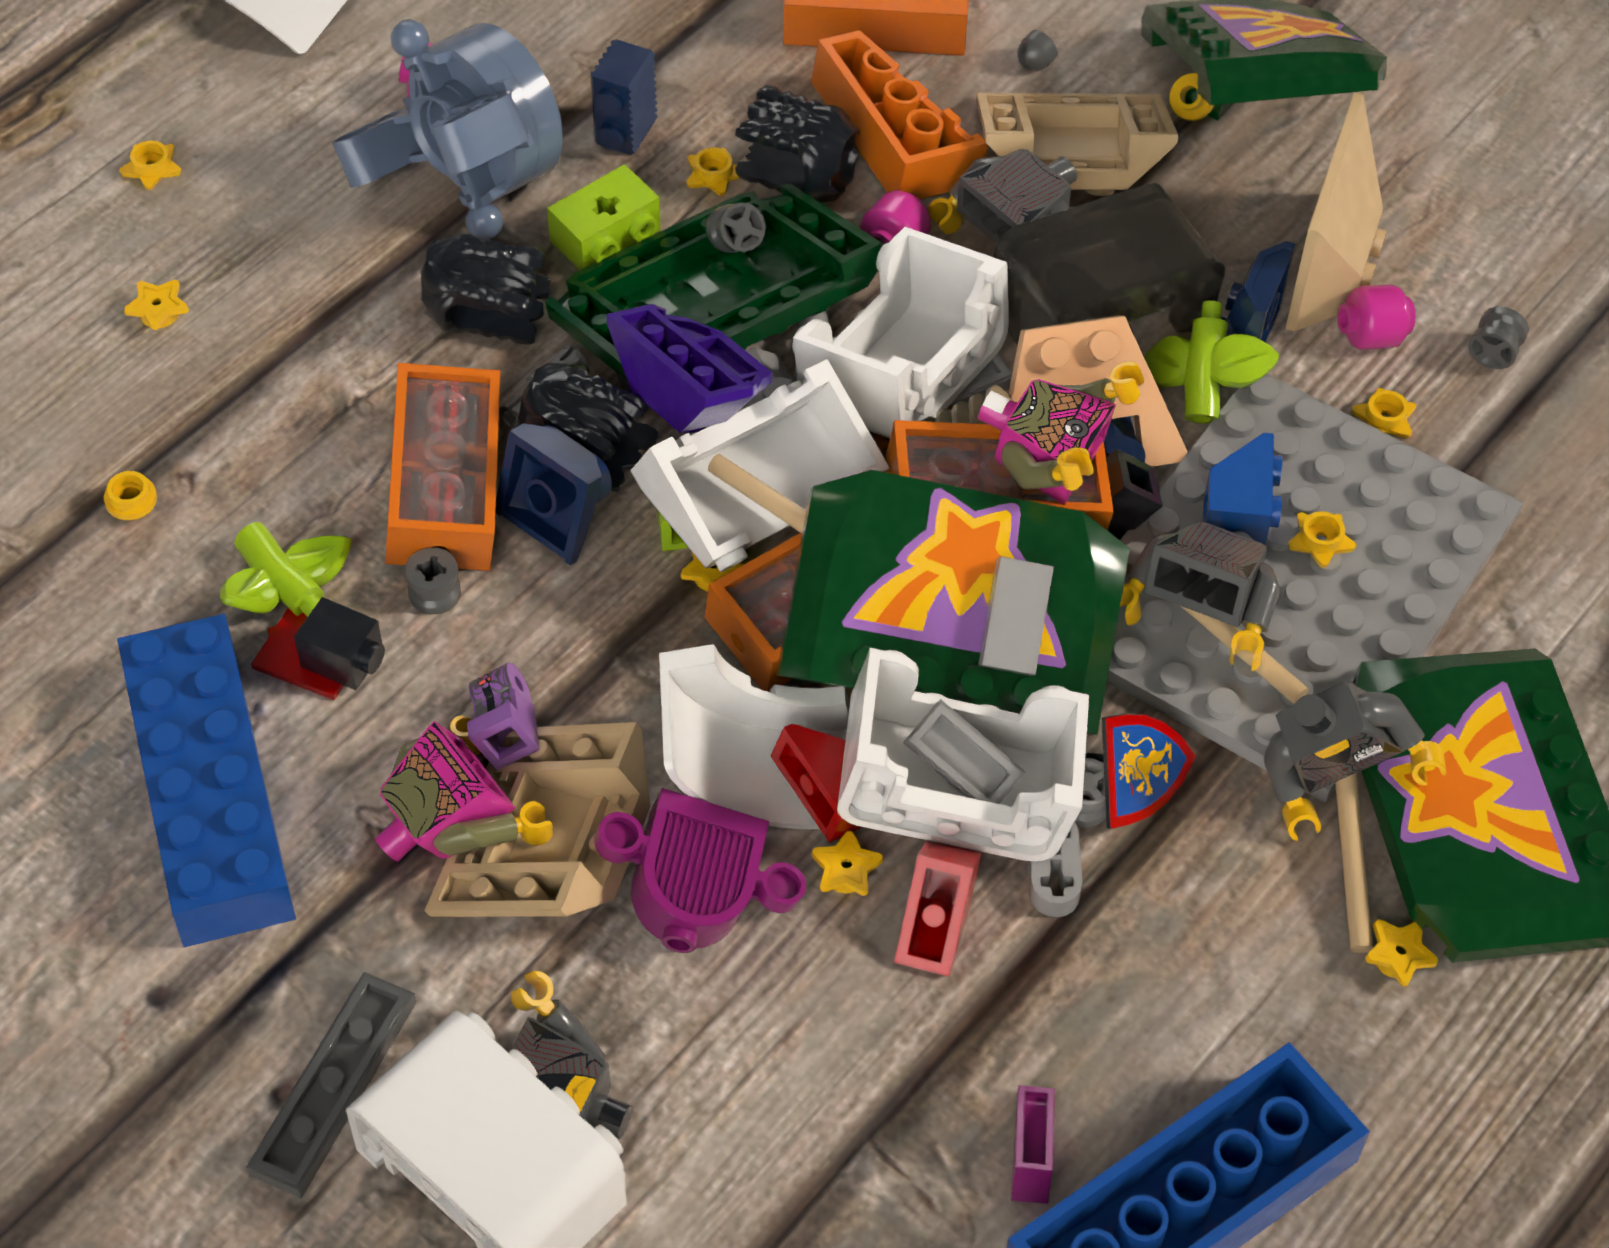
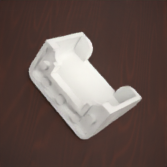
M828 359L806 369L803 372L805 378L802 381L798 380L788 386L784 384L776 388L769 397L737 412L726 422L711 425L691 436L687 433L679 437L677 441L672 436L650 447L631 469V473L642 492L705 568L717 565L720 572L726 571L748 558L745 549L790 526L710 473L708 465L715 455H723L805 510L807 509L810 488L815 485L869 470L886 472L890 469Z

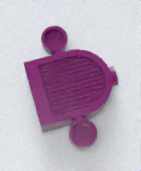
M665 788L661 789L649 812L644 832L640 822L635 817L624 812H614L607 815L601 821L594 836L595 848L605 860L612 863H625L628 861L636 863L631 884V900L635 913L643 926L652 935L661 940L664 947L674 952L690 953L697 948L707 947L722 940L732 930L750 899L760 901L766 909L772 912L787 913L797 906L806 891L804 875L792 864L779 862L770 865L764 872L759 870L769 825L768 820Z

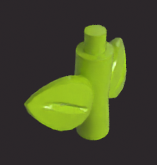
M1218 301L1202 302L1201 318L1193 320L1190 340L1181 335L1167 336L1156 343L1144 355V359L1157 386L1170 388L1184 385V419L1193 423L1210 424L1213 419L1219 420V384L1224 387L1234 388L1252 385L1267 375L1279 360V354L1269 344L1254 336L1245 334L1227 336L1228 322L1221 319L1222 303Z
M251 523L245 526L234 540L235 548L250 568L243 569L224 581L220 588V600L225 605L253 613L271 612L281 601L296 616L304 612L308 617L319 600L324 597V591L320 587L330 582L342 569L350 552L352 541L347 536H319L301 540L284 553L263 523Z

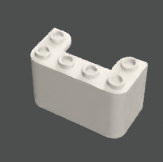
M904 227L890 243L884 244L878 253L876 267L879 271L880 294L865 309L860 310L855 319L837 337H832L831 326L827 322L813 319L798 329L793 337L792 344L795 354L797 381H802L805 378L803 372L806 369L828 359L868 431L888 439L891 436L894 420L921 421L928 416L936 418L938 412L947 408L997 355L1004 344L1009 326L1007 262Z
M870 648L851 694L837 808L840 817L848 823L861 827L1024 861H1043L1052 858L1059 851L1082 809L1089 695L1069 691L1061 686H1046L1032 693L1027 698L1020 714L1000 710L993 705H976L948 699L937 693H920L915 691L918 684L919 668L914 661L898 651H883ZM940 699L1026 772L1000 804L965 797L903 744L904 740Z
M453 1011L346 1108L356 1150L376 1169L385 1162L386 1169L393 1175L400 1171L474 1239L477 1248H582L627 1204L626 1175L619 1157L623 1153V1147L618 1139L602 1125H597L595 1128L589 1125L579 1116L580 1110L564 1090L559 1087H554L550 1090L536 1078L537 1072L531 1062L518 1050L512 1049L508 1053L494 1040L495 1035L489 1025L474 1012H470L466 1016L459 1011Z

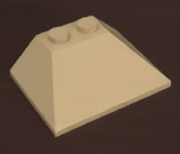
M1355 92L1353 94L1308 228L1286 322V330L1295 332L1337 316L1339 307L1345 304L1346 298L1352 289L1368 286L1372 283L1376 264L1369 263L1368 261L1370 256L1379 259L1387 230L1378 228L1383 205L1363 94Z
M977 93L976 103L985 142L998 156H1006L1019 149H1025L1033 153L1046 165L1059 157H1065L1073 164L1077 172L1076 181L1070 184L1071 190H1086L1091 195L1107 196L1113 194L1114 190H1127L1178 144V133L1161 94Z
M637 722L537 727L540 750L499 770H496L489 762L486 767L487 772L516 808L511 814L514 817H519L520 810L526 803L532 801L541 803L545 807L544 821L553 823V836L544 845L535 846L526 843L521 838V834H518L517 839L514 841L452 855L447 858L424 911L430 917L569 916L613 901L629 861L625 863H612L602 858L595 848L594 836L601 821L611 813L624 812L630 814L640 822L643 828L650 810L642 729ZM513 730L504 739L502 747H510L521 738Z

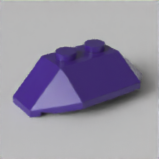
M654 304L607 314V326L631 391L639 394L648 406L679 433H697L705 429L706 426L726 422L772 383L773 373L722 331L687 317L666 315V309Z

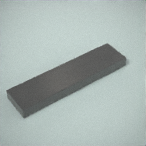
M363 972L247 1164L246 1168L249 1176L302 1199L348 1120L346 1108L364 1093L417 1003L415 993Z

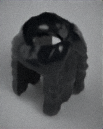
M764 85L762 88H759L756 93L757 100L748 106L747 116L749 120L741 122L739 128L735 131L736 137L744 141L753 142V145L748 147L750 153L745 156L748 161L738 162V165L735 167V173L746 182L759 183L768 189H776L779 193H781L780 185L791 183L818 202L836 201L853 181L857 156L860 154L855 143L856 134L860 133V130L850 121V117L840 107L823 105L818 100H809L803 95H794L791 91L783 92L777 86Z
M468 234L435 240L426 249V261L421 269V300L427 309L424 313L433 319L442 331L479 333L486 338L495 336L500 340L510 339L519 344H533L537 329L531 322L539 320L544 316V304L538 301V299L549 297L551 292L550 278L535 273V270L542 268L545 254L534 246H511L498 243L492 239L480 240L476 237L472 238Z
M547 363L536 369L532 381L527 385L522 394L518 416L520 425L526 423L538 426H553L598 456L609 469L612 492L621 490L620 485L625 482L622 470H631L641 459L642 454L638 450L647 451L650 447L656 445V440L659 437L656 429L644 423H637L634 420L640 419L649 407L639 394L618 389L614 385L607 383L600 376L592 375L589 367L584 365Z

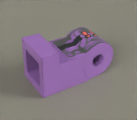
M508 662L469 683V693L474 705V719L467 722L468 738L496 770L540 750L535 709L532 704L530 691L524 677L513 663ZM513 730L521 738L510 747H502L504 739Z

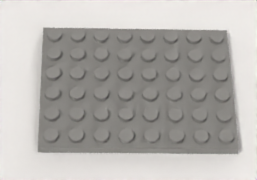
M1269 374L1252 385L1237 388L1220 410L1219 420L1213 419L1159 489L1163 506L1135 530H1128L1120 540L1130 548L1124 584L1129 583L1130 580L1127 578V574L1153 537L1176 533L1196 522H1203V500L1210 468L1262 433H1273L1274 455H1282L1280 485L1273 486V496L1282 497V508L1279 527L1269 528L1265 544L1267 553L1264 563L1273 568L1280 593L1268 630L1260 634L1264 641L1263 650L1309 688L1307 695H1316L1344 682H1350L1355 685L1353 683L1355 672L1361 662L1424 657L1519 517L1524 503ZM1318 511L1341 514L1343 517L1342 522L1345 526V535L1353 540L1357 547L1353 552L1334 554L1326 568H1321L1310 553L1290 550L1288 542L1300 532L1297 523V514L1300 512L1308 515ZM1322 535L1317 536L1319 540H1326ZM1143 589L1140 594L1142 617L1136 624L1131 626L1126 624L1125 610L1127 606H1122L1119 609L1107 683L1266 770L1264 753L1273 734L1281 730L1276 714L1294 704L1256 671H1251V667L1237 655H1235L1234 664L1231 665L1229 662L1230 649L1181 606L1148 594ZM1241 623L1238 628L1242 631L1245 630V626ZM1335 783L1310 793V795L1325 803L1336 788Z

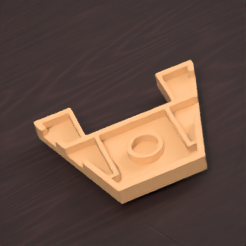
M1118 315L1020 330L1008 393L1011 400L1018 403L1033 380L1040 379L1056 385H1083L1104 378L1110 380V372L1116 365L1122 362L1133 361L1139 365L1145 379L1144 383L1138 386L1140 396L1131 405L1121 403L1118 397H1116L1114 402L1116 407L1112 419L1134 416L1137 441L1145 450V463L1152 467L1181 462L1188 453L1125 316Z

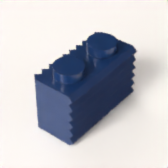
M616 39L610 41L611 46L606 47V53H602L603 58L598 60L599 65H595V71L590 72L594 139L597 145L632 155L637 151L658 117L656 114L658 109L655 107L657 105L655 101L657 89L654 87L657 83L654 80L656 77L654 73L656 61L653 59L655 54L652 50Z

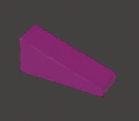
M1018 1085L1011 1201L1048 1204L1053 1173L1055 1088Z

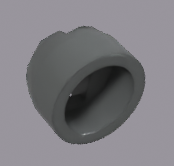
M1032 30L1021 41L1017 50L1019 63L1025 69L1040 71L1048 67L1058 56V50L1054 42L1046 34L1038 30Z

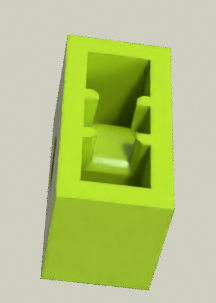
M625 164L547 207L550 242L579 270L596 262L598 263L602 259L636 244L661 230L659 196Z

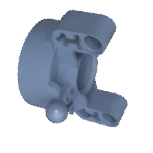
M411 19L402 20L392 29L390 40L395 52L405 57L403 63L406 70H410V96L403 99L406 108L384 115L332 141L333 147L350 187H358L375 181L412 162L428 160L434 168L444 175H448L461 188L458 196L461 203L469 207L465 221L470 234L482 240L492 239L501 232L504 221L499 208L491 203L548 174L559 161L562 151L563 132L559 109L552 89L540 66L529 51L513 35L496 25L477 23L428 46L429 35L424 25Z

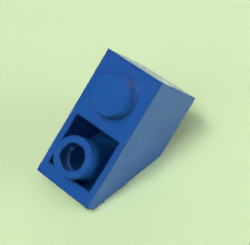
M1262 433L1210 468L1203 500V522L1230 532H1245L1253 540L1264 545L1266 544L1269 528L1279 527L1282 508V497L1273 496V486L1280 485L1282 474V455H1274L1273 433Z

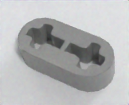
M1075 822L1061 845L1058 855L1043 861H1028L1031 903L1037 911L1046 916L1056 918L1066 916L1073 912L1079 904L1082 888V867L1079 831ZM1051 873H1059L1060 888L1064 890L1063 896L1052 895V890L1048 887Z

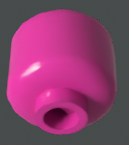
M899 190L890 191L881 196L864 214L860 223V229L880 241L882 245L890 243L904 227L927 235L931 230V218L924 203L918 197Z
M1391 284L1360 286L1352 289L1346 298L1345 304L1339 307L1337 314L1339 330L1346 334L1352 346L1360 350L1390 349L1400 346L1407 335H1410L1413 331L1416 320L1415 307L1411 298L1406 296L1402 289Z

